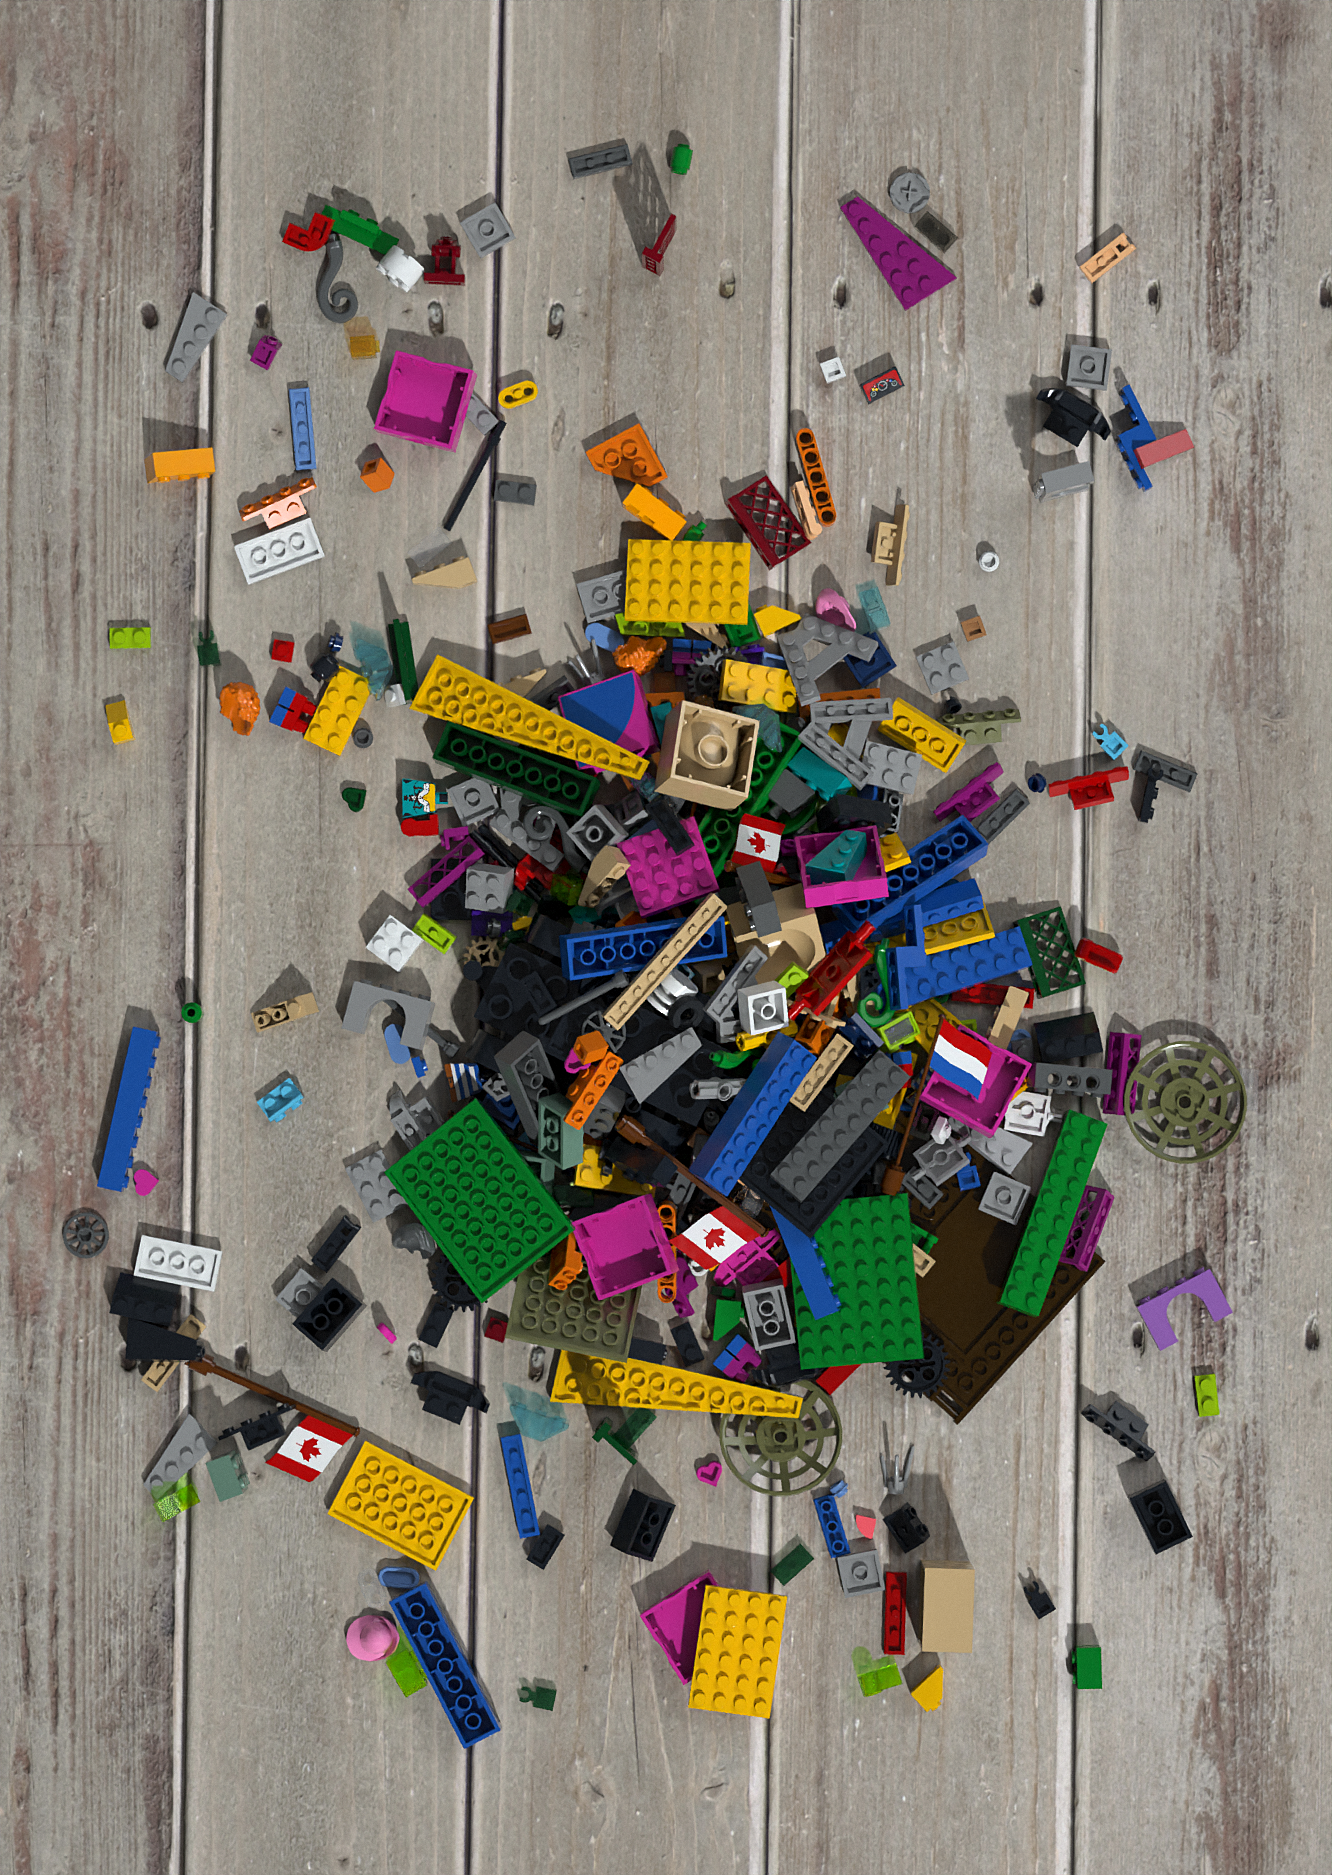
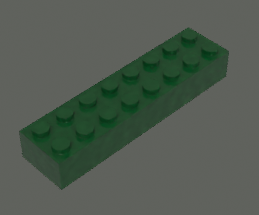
M450 721L447 722L432 757L439 765L579 819L590 810L601 784L596 777Z

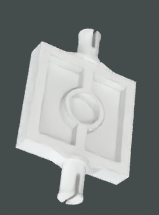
M1023 1091L1008 1105L1007 1112L1005 1113L1004 1130L1044 1137L1049 1121L1061 1123V1119H1055L1054 1117L1062 1118L1063 1115L1051 1113V1096Z

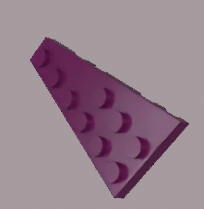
M858 196L840 207L905 311L957 279L956 276Z

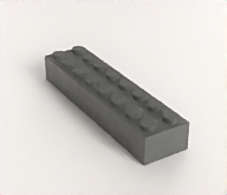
M879 1050L770 1174V1177L802 1203L909 1080L910 1076Z

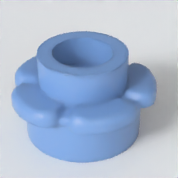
M841 1479L833 1484L829 1489L833 1494L832 1497L837 1496L840 1498L848 1491V1483H844Z

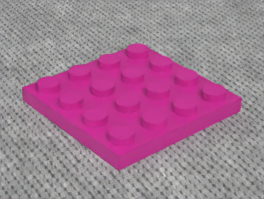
M694 816L681 820L680 823L695 846L679 856L675 854L660 829L617 844V847L631 865L626 870V874L642 919L703 898L711 892H720Z

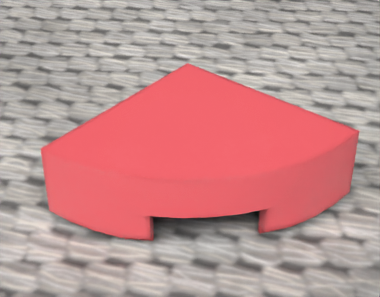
M856 1514V1524L859 1531L865 1537L872 1539L876 1519Z

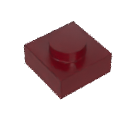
M491 1317L484 1336L504 1343L508 1322Z

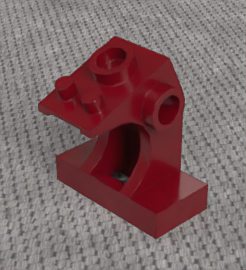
M442 236L436 240L435 244H432V256L436 257L435 272L424 273V283L465 286V274H456V260L461 256V245H457V240H453L452 237ZM440 256L452 257L451 268H440Z

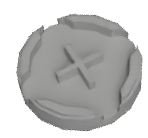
M910 172L897 176L892 182L889 191L893 206L907 214L922 210L930 197V187L926 179L919 174Z

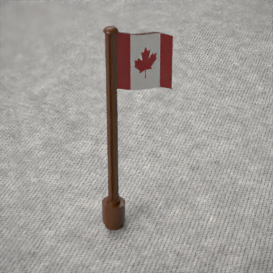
M744 813L737 826L734 850L730 860L725 862L724 870L737 873L736 868L760 861L768 882L786 887L802 883L799 880L773 874L779 855L781 835L786 825Z
M625 1114L619 1118L614 1126L618 1129L617 1132L632 1144L636 1141L638 1143L641 1142L647 1148L667 1156L678 1167V1172L721 1204V1206L704 1214L682 1233L668 1239L671 1244L707 1270L723 1262L744 1244L759 1236L764 1238L768 1235V1227L765 1228L723 1194L709 1187L688 1171V1167L646 1136L644 1132L645 1127L637 1120Z
M206 1353L204 1358H202V1363H184L189 1369L204 1376L207 1373H214L282 1404L289 1403V1406L295 1404L297 1407L295 1410L307 1414L308 1416L293 1429L280 1449L265 1462L307 1482L313 1481L323 1472L335 1453L353 1435L357 1437L360 1434L361 1429L359 1426L355 1427L216 1365V1362H213L214 1357Z

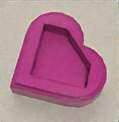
M571 1048L565 1061L566 1071L576 1073L580 1069L589 1068L591 1063L582 1065L573 1048Z
M140 1169L134 1174V1180L137 1183L135 1190L140 1196L148 1195L160 1181L145 1169Z
M383 1322L376 1326L391 1344L397 1340V1337Z
M711 1461L707 1466H700L696 1472L697 1478L716 1487L722 1473V1465L718 1461Z

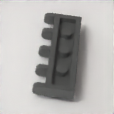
M676 1170L678 1176L675 1182H668L666 1187L671 1189L667 1200L672 1201L676 1205L678 1228L696 1185ZM658 1199L657 1204L659 1205L664 1200ZM664 1207L662 1213L670 1215L672 1211L670 1208ZM664 1228L667 1236L672 1234L670 1228Z

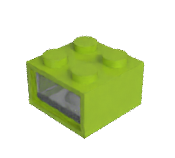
M911 1011L894 1013L885 1025L870 1027L884 1042L873 1053H877L880 1050L883 1053L888 1052L889 1054L897 1051L902 1043L905 1045L915 1040L914 1037L921 1032Z

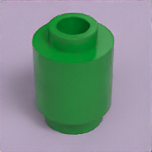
M678 144L677 147H673L670 162L672 173L687 175L693 155V150L689 149V145Z
M191 1002L183 1006L181 1014L186 1022L197 1023L203 1018L204 1011L201 1005ZM190 1009L195 1010V1015L193 1017H190L188 1015V1011Z

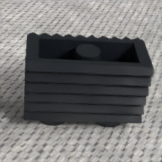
M871 1122L869 1127L890 1143L882 1152L880 1158L887 1162L896 1161L904 1134Z

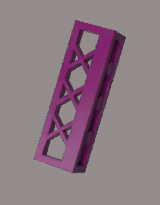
M468 836L407 890L424 908L464 874L468 867L478 862L485 854ZM469 842L475 848V851L470 856H462V848ZM460 850L459 856L454 855ZM459 858V865L453 870L446 869L447 860ZM444 864V869H438ZM433 872H444L441 881L431 883V874ZM420 884L428 885V892L420 898L414 889Z
M1110 1032L1107 1070H1112L1110 1094H1104V1114L1125 1115L1123 1109L1126 1082L1139 1062L1142 1035ZM1130 1038H1134V1045L1132 1049H1130L1129 1047ZM1129 1060L1132 1062L1130 1070L1127 1067ZM1136 1080L1133 1082L1130 1093L1131 1114L1135 1113Z
M1089 1185L1085 1186L1059 1258L1060 1262L1075 1265L1079 1270L1087 1272L1115 1198L1108 1190ZM1089 1193H1097L1095 1200L1089 1203L1087 1200ZM1088 1210L1090 1213L1089 1217L1082 1222L1080 1217L1082 1213ZM1082 1229V1236L1074 1240V1233ZM1074 1247L1076 1252L1073 1259L1066 1258L1067 1252Z

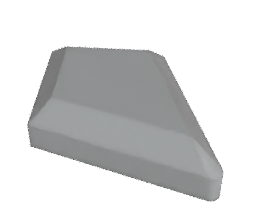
M497 1072L482 1086L496 1101L510 1095L502 1075Z

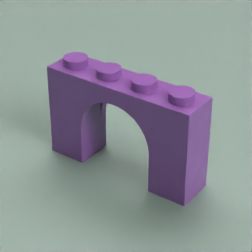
M1201 1267L1192 1272L1194 1276L1188 1279L1184 1276L1175 1281V1286L1169 1289L1165 1286L1156 1291L1158 1295L1152 1298L1148 1295L1138 1301L1139 1305L1136 1308L1158 1350L1161 1351L1178 1342L1167 1319V1307L1170 1301L1179 1294L1192 1293L1198 1296L1214 1322L1233 1313L1209 1268L1204 1269V1267Z

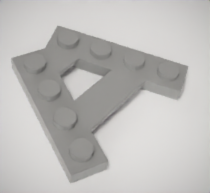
M805 613L795 630L777 635L801 706L821 700L814 680L847 654L869 662L878 647V642L807 613ZM813 639L828 645L827 648L812 660L807 661L803 646Z
M878 698L810 703L811 723L801 732L798 739L826 763L845 775L854 786L861 790L874 776V772L859 761L872 721L893 720L892 699ZM851 722L843 747L827 735L831 723Z
M500 788L502 808L489 824L554 873L565 859V856L550 844L552 835L545 840H534L527 835L523 823L518 820L523 806L540 803ZM539 815L537 817L534 827L537 832L544 830L543 819H549L553 824L554 830L556 822L547 815Z
M751 944L703 1008L716 1022V1039L718 1043L736 1041L735 1036L739 1032L744 1031L741 1029L740 1018H734L731 1008L738 999V989L758 985L755 975L768 959L755 945Z

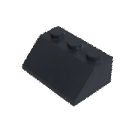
M1094 1012L1033 1023L1041 1063L1103 1052L1100 1031Z
M120 1272L109 1313L171 1326L181 1285Z
M332 1277L292 1324L318 1348L328 1352L367 1305Z
M633 1488L610 1546L625 1554L653 1562L676 1505Z

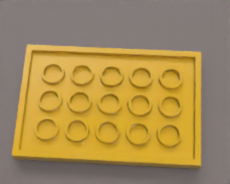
M628 539L625 621L748 625L751 543Z
M365 1440L327 1514L436 1571L474 1497Z
M705 1584L688 1708L770 1719L787 1595Z

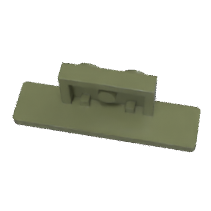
M1008 708L1004 711L987 710L983 713L945 714L938 717V722L948 729L960 728V736L967 740L965 745L1002 742L1001 724L1021 722V716L1018 709Z

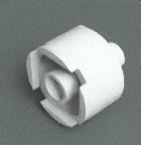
M395 245L390 248L376 267L377 271L389 277L388 281L397 288L399 286L406 293L424 272V268L414 258L404 254V251Z

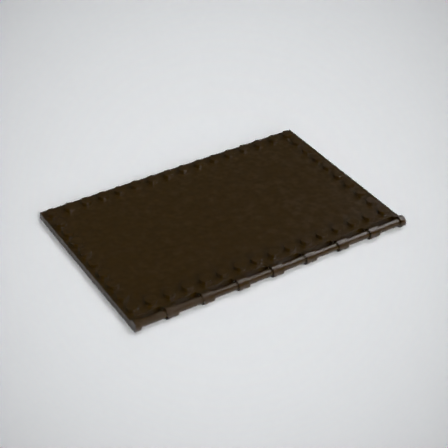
M871 1054L866 1060H871L873 1054ZM849 1055L839 1066V1074L856 1077L865 1067L866 1060L859 1063ZM836 1080L834 1083L828 1086L832 1088L833 1093L836 1085ZM907 1088L903 1099L905 1103H907L905 1098L912 1093L909 1088ZM931 1105L926 1108L924 1107L923 1114L915 1113L899 1163V1166L903 1167L902 1171L905 1174L913 1166L917 1170L920 1168L919 1162L912 1153L933 1139L931 1133L938 1117H944L948 1120L942 1112ZM899 1110L895 1131L902 1134L905 1133L911 1112ZM951 1131L950 1136L957 1141L961 1139ZM968 1144L962 1147L965 1155L968 1152L971 1155L970 1167L976 1165L980 1187L960 1191L956 1173L938 1186L930 1177L924 1175L944 1194L931 1209L925 1207L906 1188L902 1191L903 1193H908V1197L911 1200V1223L939 1239L936 1244H933L928 1253V1256L936 1262L923 1278L916 1273L921 1331L924 1334V1338L931 1334V1341L936 1338L939 1339L937 1346L944 1345L941 1352H948L944 1359L950 1360V1363L945 1364V1367L949 1368L950 1371L944 1372L948 1379L941 1378L940 1380L944 1386H935L937 1392L931 1389L929 1390L930 1396H927L925 1392H922V1394L931 1402L934 1401L952 1417L956 1425L965 1418L1106 1262L1095 1251L1087 1272L1079 1270L1075 1265L1058 1261L1038 1317H1032L996 1303L1034 1196L1029 1193L1016 1225L979 1210L978 1207L993 1171L1013 1180L1015 1179L1010 1174L1007 1176ZM892 1160L891 1162H884L887 1167H890V1165L895 1164L896 1161ZM738 1182L727 1198L731 1196L752 1218L765 1228L768 1227L769 1231L775 1228L781 1235L770 1205ZM872 1182L859 1183L868 1185L866 1197L886 1195L884 1192L883 1194L875 1193V1186L872 1185ZM1074 1233L1073 1238L1077 1240L1079 1237ZM782 1235L778 1239L781 1244L777 1248L773 1245L768 1249L779 1264L788 1258L786 1256L789 1254ZM922 1236L916 1246L922 1249L927 1239ZM1074 1247L1067 1252L1066 1258L1073 1259L1076 1252ZM924 1348L923 1359H928L931 1357L932 1351L929 1348ZM916 1359L914 1365L919 1368V1366L934 1365L935 1361L920 1363ZM900 1364L899 1368H906L910 1364ZM930 1368L923 1371L930 1379L934 1376V1371ZM907 1370L903 1373L910 1380L913 1379L912 1371ZM942 1390L963 1408L960 1413L938 1395Z

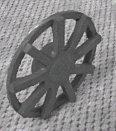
M606 1010L593 1012L585 1019L581 1028V1036L588 1034L584 1033L588 1023L594 1028V1031L601 1033L611 1048L609 1051L616 1053L626 1039L625 1023L621 1027V1036L613 1034L612 1032L615 1029L610 1027L608 1022L604 1024L603 1017L601 1016ZM598 1015L600 1024L595 1025L590 1019ZM611 1037L620 1039L615 1047L610 1040Z
M89 1212L79 1213L71 1217L63 1230V1241L70 1253L79 1258H92L99 1255L106 1248L109 1240V1231L104 1220L98 1215ZM86 1216L85 1226L82 1227L76 1218ZM89 1216L98 1220L92 1227H89ZM72 1221L75 1222L79 1231L68 1229ZM101 1223L105 1232L95 1233L94 1229ZM66 1234H75L77 1238L67 1242ZM105 1235L104 1243L101 1244L95 1240V1236ZM80 1241L79 1248L75 1252L69 1245ZM91 1242L100 1247L95 1253L92 1251ZM84 1244L88 1247L89 1255L80 1254Z

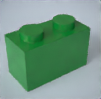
M1100 1645L1075 1646V1651H1071L1072 1664L1075 1663L1076 1672H1072V1684H1076L1077 1689H1102Z

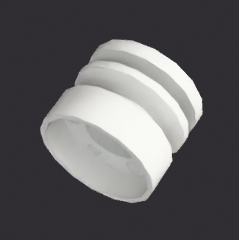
M673 968L661 984L647 997V1000L658 1011L668 1016L669 1009L677 999L688 995L695 996L698 993V988L686 975Z

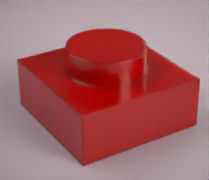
M274 639L271 660L292 663L295 642Z

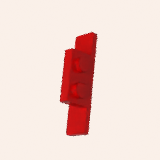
M1119 766L1103 772L1096 771L1090 775L1075 776L1064 781H1054L1048 784L1049 797L1070 793L1074 810L1113 802L1114 795L1110 784L1128 780V766Z

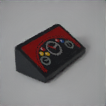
M896 366L859 385L868 405L905 386Z

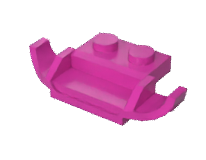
M774 1228L769 1231L766 1237L761 1238L759 1236L741 1246L719 1264L714 1281L719 1287H724L735 1277L743 1286L762 1281L779 1266L778 1261L769 1253L768 1249L778 1241L781 1235Z

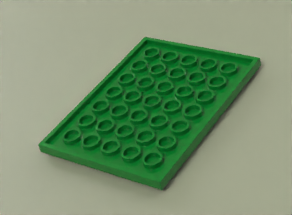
M475 1098L384 1172L481 1303L487 1301L576 1230L572 1222L479 1098Z
M908 1193L896 1194V1196L884 1195L843 1199L813 1235L819 1246L816 1248L818 1256L822 1255L826 1263V1267H824L826 1276L830 1275L834 1286L831 1287L834 1295L838 1294L842 1304L839 1306L840 1311L815 1320L790 1258L801 1369L924 1358Z

